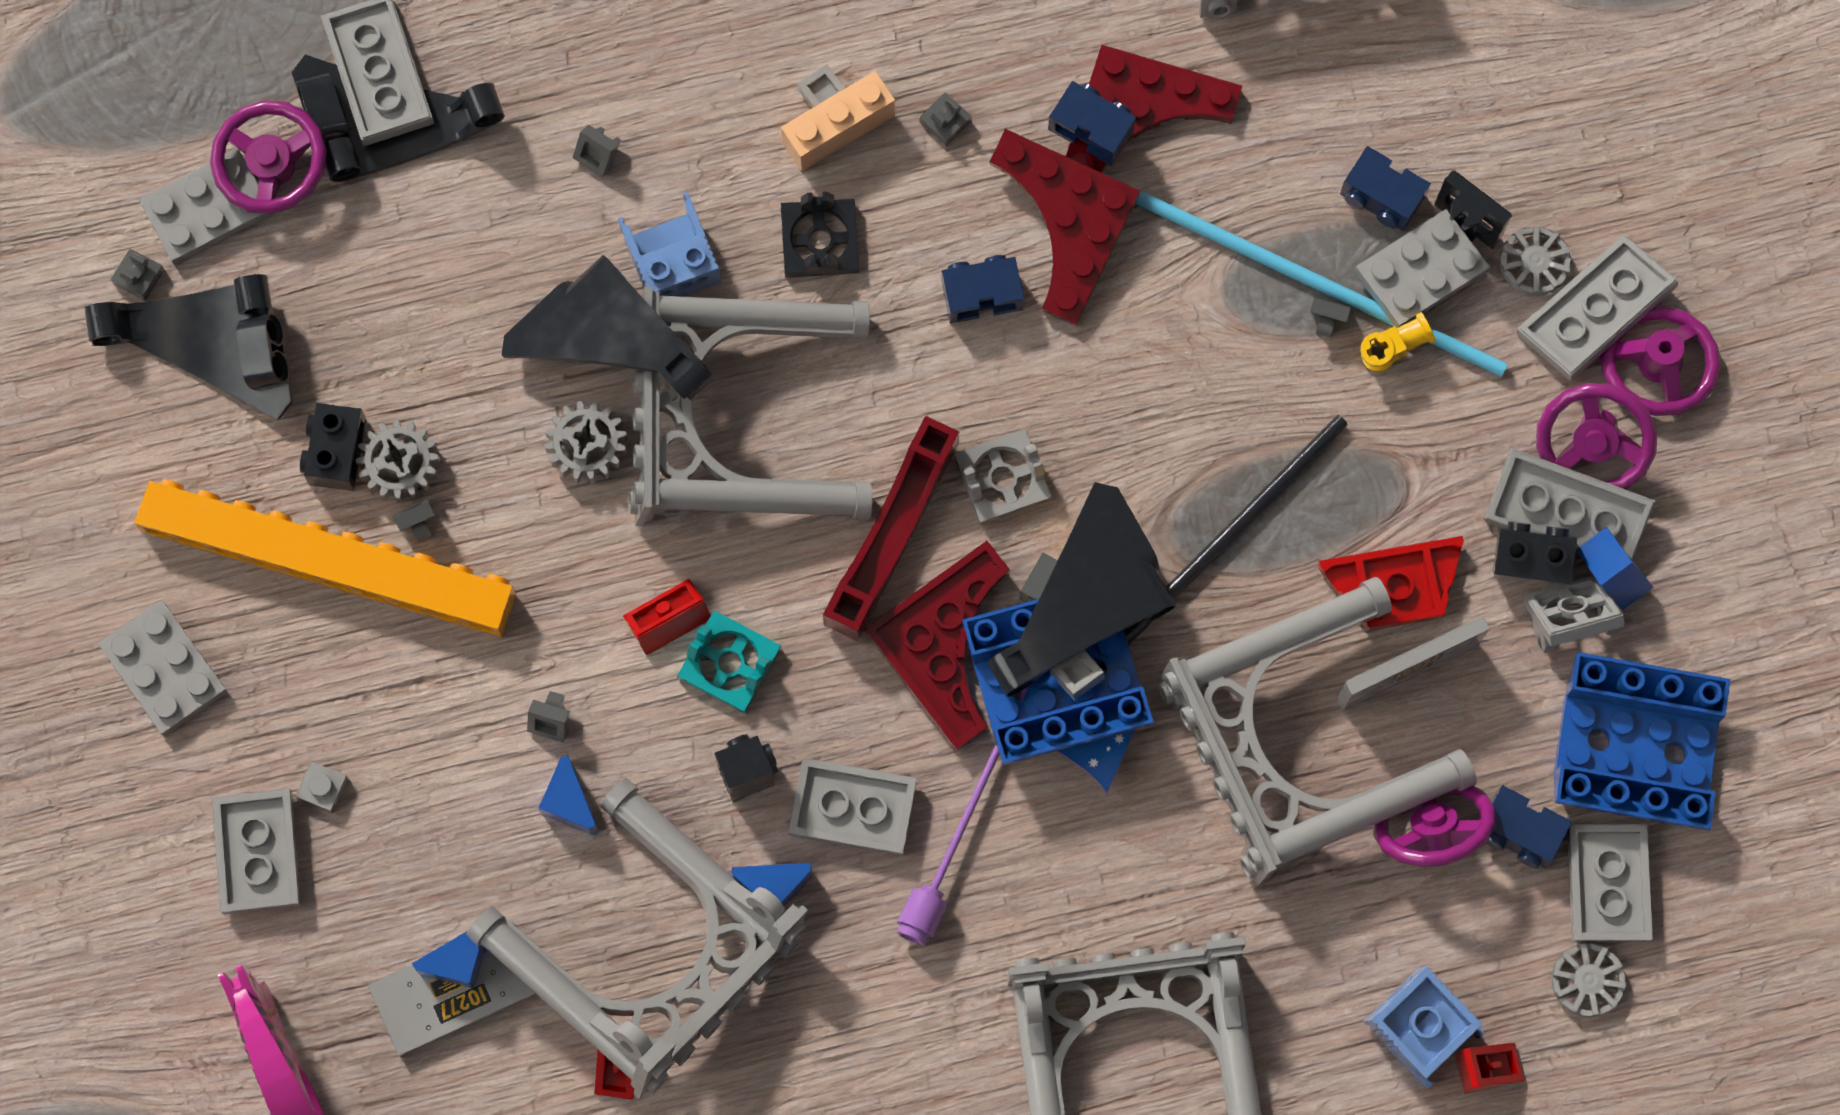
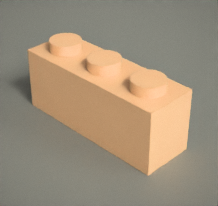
M876 71L783 125L781 127L782 143L801 172L893 118L895 116V99Z

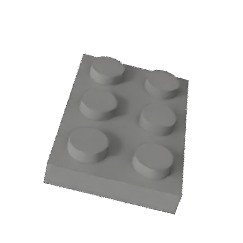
M237 148L225 154L224 163L228 178L240 192L253 199H257L258 183L247 167L240 150ZM210 163L139 198L144 211L174 265L273 215L249 213L228 202L215 185Z
M1447 209L1355 267L1354 273L1396 328L1416 319V314L1420 312L1424 314L1488 273L1490 269L1488 263L1457 222L1449 219L1450 213Z
M162 599L98 642L100 648L164 737L228 693Z
M803 758L788 834L794 837L903 856L917 778Z
M290 789L213 797L220 912L226 915L301 906L292 791Z
M1571 824L1567 830L1572 943L1653 941L1647 824Z

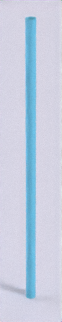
M1140 190L1136 205L1394 326L1376 301ZM1431 328L1436 342L1432 345L1502 377L1508 365L1507 363Z

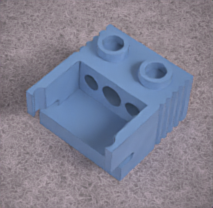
M688 192L683 194L687 215L632 235L629 225H625L624 218H618L626 247L643 288L645 286H653V291L660 292V296L684 297L721 283L719 267L713 257L710 245H708V240Z
M1428 966L1418 968L1363 1021L1366 1025H1370V1030L1375 1031L1376 1036H1380V1040L1385 1042V1046L1390 1047V1051L1424 1088H1430L1434 1084L1429 1082L1427 1078L1473 1033L1476 1038H1482L1485 1035L1484 1031L1480 1028L1482 1023L1455 995H1452L1451 990H1446L1447 986L1441 984L1440 979H1436V974L1431 973V969Z

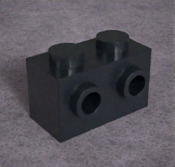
M316 403L314 415L309 414L306 424V436L310 437L308 451L303 450L300 458V473H304V477L310 486L354 491L358 472L356 458H359L361 455L358 446L359 443H363L367 420L361 408Z
M1508 521L1507 528H1498L1493 564L1494 574L1571 584L1577 538L1569 536V529L1546 526V533L1530 531L1531 524Z
M748 734L733 738L726 743L727 748L714 753L718 770L732 803L775 785L773 774L779 772L775 756L769 743L761 745L758 735L749 738Z

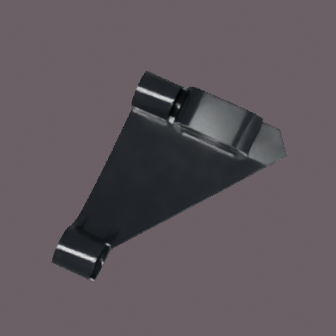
M305 54L292 71V77L303 110L308 112L322 130L327 149L325 166L329 178L333 182L348 181L425 156L471 137L501 122L505 117L494 83H481L472 86L465 92H461L460 97L423 89L434 124L363 146L337 65Z
M604 254L575 281H566L556 286L504 335L501 354L504 358L585 362L660 373L683 399L687 397L689 400H692L716 377L652 309Z
M267 275L241 276L234 279V285L155 301L141 303L102 302L84 307L89 342H92V346L131 343L224 390L277 420L281 419L294 402L283 327L279 318L272 311Z
M1094 482L1019 642L998 653L988 661L989 667L1006 697L1028 688L1044 673L1089 647L1144 619L1146 622L1158 619L1176 607L1175 601L1158 573L1159 563L1157 556L1118 487Z

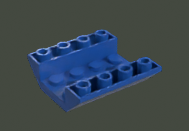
M1039 599L962 620L981 694L1003 765L1154 724L1144 688L1140 686L1124 630L1085 650L1096 663L1102 664L1107 672L1104 680L1074 701L1051 675L1049 670L1030 686L1032 689L1031 696L1026 700L1018 701L1012 696H1005L989 667L988 661L998 653L1019 642Z
M1577 652L1563 702L1553 772L1555 803L1710 831L1716 791H1710L1718 727L1719 722L1726 717L1731 679ZM1594 731L1602 732L1608 739L1607 749L1603 751L1593 749L1588 742L1589 733ZM1677 745L1682 749L1684 760L1681 764H1672L1666 759L1664 754L1666 746Z

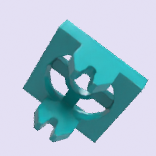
M714 610L706 625H702L698 629L695 641L690 643L686 654L687 659L680 669L677 678L745 714L778 656L781 645ZM721 635H738L730 648L718 650L708 645L711 640ZM748 642L753 645L757 652L758 660L755 669L745 664L742 655ZM726 653L736 654L741 660L739 669L734 673L723 672L718 664L722 655ZM701 655L714 661L717 673L711 683L706 680L701 670ZM739 675L747 679L746 685L739 689H722L727 679L735 678Z

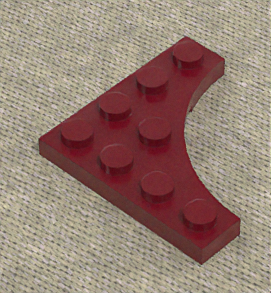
M1102 44L1089 85L1094 87L1101 94L1102 98L1112 104L1119 102L1132 111L1133 116L1136 117L1135 130L1129 140L1160 126V123L1184 118L1185 120H1214L1231 124L1242 91V85ZM1078 138L1074 144H1069L1066 157L1101 173L1104 172L1108 164L1086 152L1088 144Z
M1005 129L989 163L1011 177L1028 192L1041 212L1051 240L1052 276L1042 311L1076 326L1140 195V190Z
M988 540L865 628L867 636L956 752L987 730V725L973 703L966 682L964 656L967 637L962 620L974 617L988 593L1010 573L1009 567Z

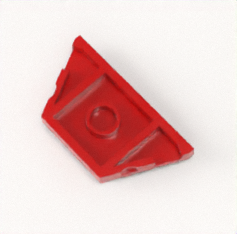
M1463 536L1321 560L1318 562V569L1339 596L1359 588L1361 582L1373 577H1378L1388 592L1392 609L1387 614L1362 623L1367 631L1441 619L1446 611L1464 539Z

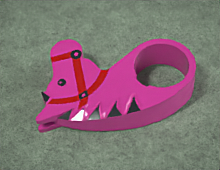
M242 964L236 966L238 976L230 979L224 972L218 974L235 1016L242 1043L245 1044L244 1048L251 1063L253 1073L270 1114L324 1115L311 1082L285 1034L279 1017V1009L267 984L264 981L258 983L250 971L246 972Z

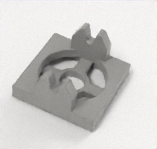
M1026 429L954 453V458L980 525L1051 501L1052 497L1044 478L1045 473L1042 461H1039L1037 448L1034 444H1031ZM999 450L1015 452L1024 458L1027 463L1016 467L1003 463ZM988 455L992 466L988 477L976 481V466L984 456ZM1008 469L1013 474V483L1007 488H1000L994 485L992 474L996 470ZM1031 475L1029 489L1022 498L1017 500L1014 492L1017 480ZM992 489L997 493H1001L1006 504L990 502L982 496V492Z
M1595 576L1572 581L1571 584H1561L1524 595L1525 607L1532 616L1538 645L1541 644L1543 653L1553 651L1556 645L1606 632L1607 635L1614 634L1618 628L1624 627L1623 614ZM1558 603V606L1550 608L1553 604ZM1577 603L1583 605L1578 610L1564 609L1568 604ZM1597 608L1598 616L1589 619L1586 615L1589 609ZM1564 617L1573 619L1575 623L1559 626L1551 623L1549 620Z

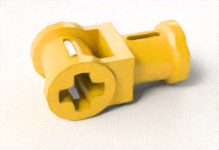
M1423 313L1416 314V319L1399 328L1394 326L1382 333L1375 332L1365 337L1361 343L1360 351L1366 368L1373 372L1386 371L1395 361L1407 356L1410 350L1426 342L1430 344L1435 343V336ZM1377 345L1380 350L1385 349V357L1379 360L1376 355L1371 356V348Z

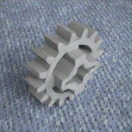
M577 401V410L573 412L570 408L564 406V418L561 419L557 416L551 418L556 429H546L545 431L546 437L553 441L545 444L546 453L554 454L549 459L552 467L561 465L560 474L563 478L572 472L574 481L578 484L582 476H588L591 484L595 483V474L601 473L604 478H609L607 468L612 466L619 469L621 465L616 456L627 454L626 447L619 444L627 440L626 431H618L623 426L620 417L610 420L613 414L611 408L607 407L602 412H599L598 403L595 401L592 402L590 409H585L582 401ZM579 421H582V422H580L579 424L575 425L574 427H572V428L570 427V426L573 425L574 423L579 422ZM599 423L607 428L611 439L607 435L600 434ZM590 433L593 443H587L586 448L582 452L579 442H585L586 437H589ZM561 446H565L567 450H572L573 462L563 454ZM599 457H603V458H602L601 460H599L598 462L593 463V464H590L591 462H593L594 460L598 459Z
M394 419L393 428L389 429L381 422L379 423L381 431L379 434L376 435L371 431L366 433L370 440L369 445L359 443L358 448L365 456L356 458V463L358 467L366 468L359 473L362 482L370 480L367 488L372 494L380 489V496L384 501H387L390 495L394 494L397 502L402 503L406 493H409L415 500L417 499L416 489L421 487L428 491L430 487L426 479L428 477L437 478L438 476L437 471L431 467V465L440 463L439 456L432 453L437 449L434 440L426 441L429 434L425 428L416 433V425L413 421H410L406 428H402L399 419ZM396 439H407L412 442L406 444ZM384 445L380 456L375 458L378 449ZM393 449L402 458L404 472H401L394 463ZM422 464L419 472L413 477L416 466ZM392 478L401 483H389L384 480Z

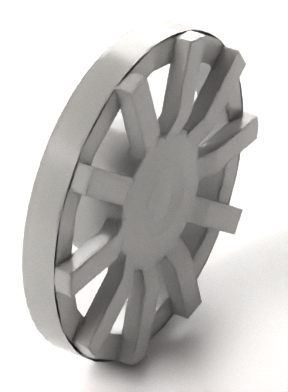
M1539 226L1518 230L1508 238L1501 251L1500 268L1504 278L1514 289L1524 294L1538 296L1551 293L1562 285L1570 271V251L1565 242L1559 237L1558 233ZM1533 235V246H1529L1523 236ZM1539 235L1548 238L1543 247L1539 246ZM1518 240L1524 251L1522 252L1510 246L1514 241ZM1554 242L1560 250L1549 253L1547 250ZM1507 254L1518 256L1520 260L1507 264ZM1563 256L1564 265L1551 262V259ZM1520 267L1522 273L1516 280L1509 270ZM1548 268L1561 271L1560 277L1555 280L1548 271ZM1544 275L1550 285L1539 288V277ZM1526 276L1533 277V287L1522 284Z
M1584 943L1575 945L1560 955L1552 970L1551 984L1555 997L1566 1010L1581 1017H1597L1606 1014L1620 1002L1626 987V977L1623 965L1608 948L1597 944ZM1588 950L1599 953L1594 964H1590ZM1581 951L1583 965L1580 966L1570 955ZM1604 957H1607L1613 965L1601 970L1599 966ZM1565 960L1575 969L1574 973L1560 971L1561 965ZM1615 970L1617 971L1618 981L1605 979V975ZM1559 977L1571 979L1572 985L1561 990ZM1604 986L1618 988L1614 999L1603 989ZM1575 990L1578 996L1574 1004H1572L1564 995ZM1597 993L1609 1003L1601 1009H1598L1595 996ZM1584 997H1589L1591 1010L1579 1008Z

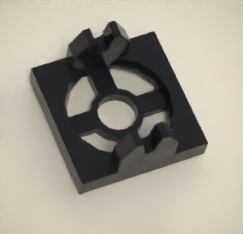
M1453 170L1444 179L1434 204L1442 211L1447 209L1450 213L1449 219L1457 222L1471 242L1477 237L1492 250L1502 239L1512 217V213L1457 171ZM1482 220H1485L1488 224H1490V225L1492 226V228H1491L1489 225H1487L1485 222H1483Z
M825 191L818 197H815L812 192L806 193L801 197V202L781 203L785 278L859 273L855 199L834 200V195ZM824 212L839 218L846 227V232H833L825 225ZM813 213V227L806 234L793 235V229L798 221L806 215ZM815 231H825L830 235L831 242L827 247L816 249L810 244L809 238ZM847 244L840 257L827 254L834 245ZM794 247H807L814 255L802 259L794 250Z

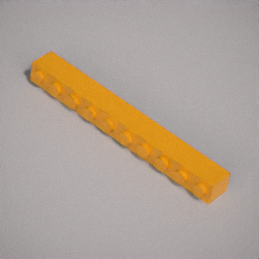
M163 479L161 484L149 481L134 522L142 533L498 637L503 636L516 597L513 586L508 585L509 580L494 574H488L487 578L472 574V569L452 563L450 568L438 565L435 558L422 553H415L414 557L401 554V550L398 547L388 543L379 542L378 547L364 543V538L353 533L343 532L342 536L328 533L327 527L315 522L307 521L305 526L291 522L292 517L281 512L270 511L269 515L256 512L255 506L243 501L235 500L233 505L219 501L220 497L205 490H198L197 494L184 491L183 485L171 480Z

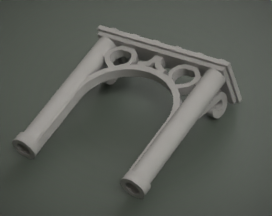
M645 286L641 295L677 336H681L689 342L694 354L701 361L718 344L738 335L768 334L866 339L869 332L870 308L868 301H852L851 304L660 296V292L653 291V286ZM690 327L716 328L719 330L702 343L696 332ZM643 370L635 371L633 389L634 394H640V408L634 409L633 427L634 431H640V445H634L633 465L640 468L639 482H634L633 491L629 493V514H635V526H643L645 522H651L654 514L660 516H683L689 514L690 510L852 516L853 520L870 519L872 511V486L870 482L749 478L723 467L710 455L698 436L692 417L691 400L687 397L683 399L680 396L679 405L676 404L674 401L677 400L679 394L674 388L660 393V373ZM660 411L668 414L673 419L675 428L682 427L683 431H671L664 435L660 441ZM679 441L688 446L695 456L688 468L676 470L668 464L666 459L668 444ZM701 464L720 481L688 479L693 476ZM659 471H660L661 474H662L663 476H665L667 479H661V478H659Z
M1378 577L1361 582L1360 587L1189 660L1182 659L1178 661L1177 657L1169 660L1159 678L1161 683L1158 684V689L1166 705L1171 704L1175 713L1180 711L1181 719L1187 730L1193 729L1199 742L1196 744L1198 755L1205 766L1210 765L1214 773V789L1221 801H1227L1232 811V814L1229 815L1231 825L1238 836L1243 835L1247 843L1241 851L1243 856L1240 858L1241 867L1248 879H1254L1257 887L1264 884L1280 865L1455 789L1462 791L1476 785L1474 768L1465 752L1459 749L1357 795L1342 799L1320 798L1307 794L1287 782L1272 767L1261 749L1253 722V700L1255 690L1263 673L1274 662L1286 655L1391 612L1392 606L1388 592ZM1257 665L1250 675L1245 688L1233 680L1225 679L1228 676ZM1207 687L1205 693L1202 696L1200 690ZM1218 690H1227L1242 701L1239 715L1234 719H1224L1219 716L1212 702L1213 693ZM1241 724L1242 731H1238L1236 734L1238 741L1237 749L1230 754L1219 729L1233 730ZM1247 750L1251 758L1243 757ZM1238 770L1250 772L1257 780L1263 776L1267 781L1260 784L1250 797ZM1274 791L1288 799L1286 819L1283 821H1272L1266 816L1260 803L1261 795L1264 792ZM1299 805L1317 811H1324L1298 824H1293L1298 814ZM1267 831L1276 833L1269 836Z
M624 778L606 795L601 803V808L694 890L702 903L707 923L706 941L703 952L691 971L676 985L658 995L642 1000L616 1001L595 995L581 986L493 906L487 908L477 917L469 927L466 936L478 947L483 945L632 1080L631 1086L635 1088L633 1094L640 1099L648 1090L655 1093L669 1077L666 1072L675 1062L681 1066L688 1060L696 1049L693 1044L701 1036L708 1039L722 1023L719 1017L727 1009L734 1012L748 997L745 991L754 982L759 986L769 977L774 970L772 963L779 956L786 959L791 955L800 943L798 938L806 929L803 921L808 910L803 905L798 909L793 904L785 911L779 899L767 889L758 887L753 893L747 890L638 794V787L627 778ZM716 904L737 923L719 926ZM728 936H737L745 942L747 950L736 960H725L717 952V940ZM756 940H757L759 943L762 944L757 950H756V944H757ZM713 968L721 973H733L715 992L712 990L709 976ZM698 981L697 988H692V986ZM686 1003H694L701 1006L679 1028L680 1016L675 1006L678 1008ZM658 1012L667 1016L671 1026L659 1038H649L640 1029L639 1025L642 1014ZM609 1015L633 1017L631 1022L624 1021L619 1025Z
M1224 932L1211 935V940L1205 942L1202 948L1193 949L1192 943H1181L1169 946L1170 952L1154 954L1153 948H1143L1130 951L1131 957L1115 959V953L1094 955L1091 957L1092 962L1081 964L1076 963V958H1067L1053 961V967L1049 968L1048 963L1039 964L1038 958L1015 961L1016 966L1008 969L1007 984L1012 986L1030 1115H1065L1061 1089V1069L1071 1044L1086 1028L1098 1020L1118 1012L1137 1009L1170 1013L1195 1026L1210 1042L1217 1056L1227 1115H1262L1238 963L1243 954L1242 950L1246 945L1245 937L1235 938L1234 932ZM1207 967L1209 977H1207L1204 974V972L1199 970L1198 968ZM1169 972L1164 976L1160 985L1159 994L1162 999L1153 998L1154 991H1147L1141 988L1134 978ZM1185 977L1196 979L1202 987L1201 997L1187 1007L1174 1001L1168 992V986L1174 979ZM1118 979L1116 991L1112 995L1104 997L1105 1005L1097 1008L1098 998L1095 991L1084 983ZM1056 987L1052 990L1049 998L1046 999L1045 989ZM1127 990L1135 997L1123 999ZM1080 992L1088 998L1090 1003L1089 1010L1078 1022L1065 1018L1057 1012L1055 1004L1061 994ZM1209 996H1212L1217 1032L1204 1018L1196 1013L1206 1004ZM1049 1017L1056 1024L1069 1029L1058 1046L1055 1056Z

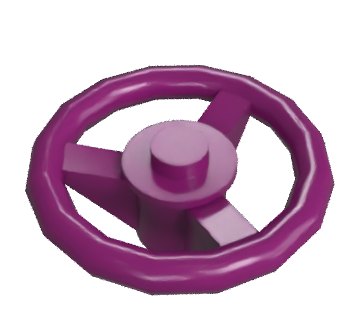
M264 100L242 107L224 121L212 143L210 167L215 185L228 202L249 213L275 214L294 208L313 193L324 174L327 149L322 130L308 112L289 102ZM268 114L284 116L298 123L302 131L283 141L275 135H262L252 139L237 128L249 119ZM228 142L245 154L247 167L254 175L260 177L257 199H253L240 192L228 178L224 163ZM311 146L310 170L302 184L288 195L274 199L281 184L287 182L292 177L295 163Z
M1655 306L1634 326L1649 320L1664 319L1681 324L1682 327L1674 331L1659 330L1645 339L1620 342L1623 338L1621 336L1600 355L1602 373L1607 384L1633 394L1653 416L1680 415L1699 406L1715 389L1721 369L1719 348L1708 328L1688 312L1668 306ZM1697 338L1704 349L1706 367L1698 386L1689 395L1682 397L1679 374L1683 367L1684 350L1693 339ZM1616 359L1637 362L1638 368L1645 378L1652 382L1661 383L1666 402H1654L1641 398L1628 389L1617 372Z
M1586 383L1564 390L1547 404L1537 423L1536 449L1541 459L1568 469L1582 458L1590 462H1603L1616 454L1635 463L1633 467L1620 477L1604 481L1626 490L1645 476L1657 452L1658 432L1650 411L1633 394L1610 384ZM1599 398H1608L1625 406L1637 419L1642 432V447L1618 428L1616 418L1610 412L1603 410ZM1582 400L1584 416L1580 425L1575 430L1573 441L1556 458L1551 447L1552 427L1559 413L1571 403Z
M1476 786L1462 791L1455 789L1448 792V794L1463 796L1474 802L1480 810V820H1458L1457 813L1452 807L1437 803L1436 798L1420 804L1421 807L1413 813L1410 820L1413 831L1393 840L1388 832L1389 820L1391 819L1388 818L1373 825V836L1382 851L1400 863L1418 867L1449 865L1468 858L1486 844L1496 825V808L1487 794Z

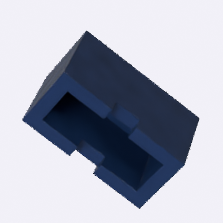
M1072 81L1049 116L1048 130L1072 144L1078 138L1089 145L1086 152L1112 166L1135 130L1136 117L1133 116L1132 111L1127 106L1119 102L1112 104L1102 98L1101 94L1094 87L1088 84L1079 85Z
M1366 146L1346 177L1340 194L1345 196V200L1351 206L1360 210L1365 208L1377 215L1378 221L1392 229L1397 227L1404 231L1425 199L1431 183L1406 168L1402 174L1390 168L1392 164L1391 159Z
M995 255L986 258L983 263L970 265L969 262H957L949 265L948 269L942 270L941 283L950 324L978 319V311L993 309L994 316L1023 310L1024 295L1016 257L1006 258L1005 255Z
M1502 785L1496 791L1491 801L1496 808V825L1486 844L1498 850H1503L1505 847L1517 853V859L1529 867L1538 869L1540 865L1546 868L1552 862L1572 821L1546 807H1543L1541 813L1527 807L1530 801L1529 798Z

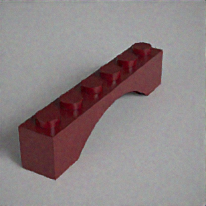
M925 415L868 536L847 572L840 580L823 613L824 626L858 642L959 445V431Z

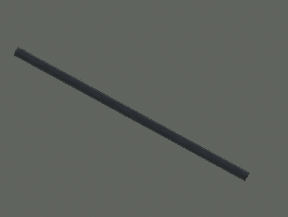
M1336 415L1166 586L1173 600L1348 426L1344 418ZM1144 619L1124 629L1128 646L1153 621L1146 622ZM1096 663L1103 671L1105 670L1102 664Z

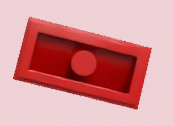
M690 579L683 581L623 615L646 655L708 622L711 616L703 598Z

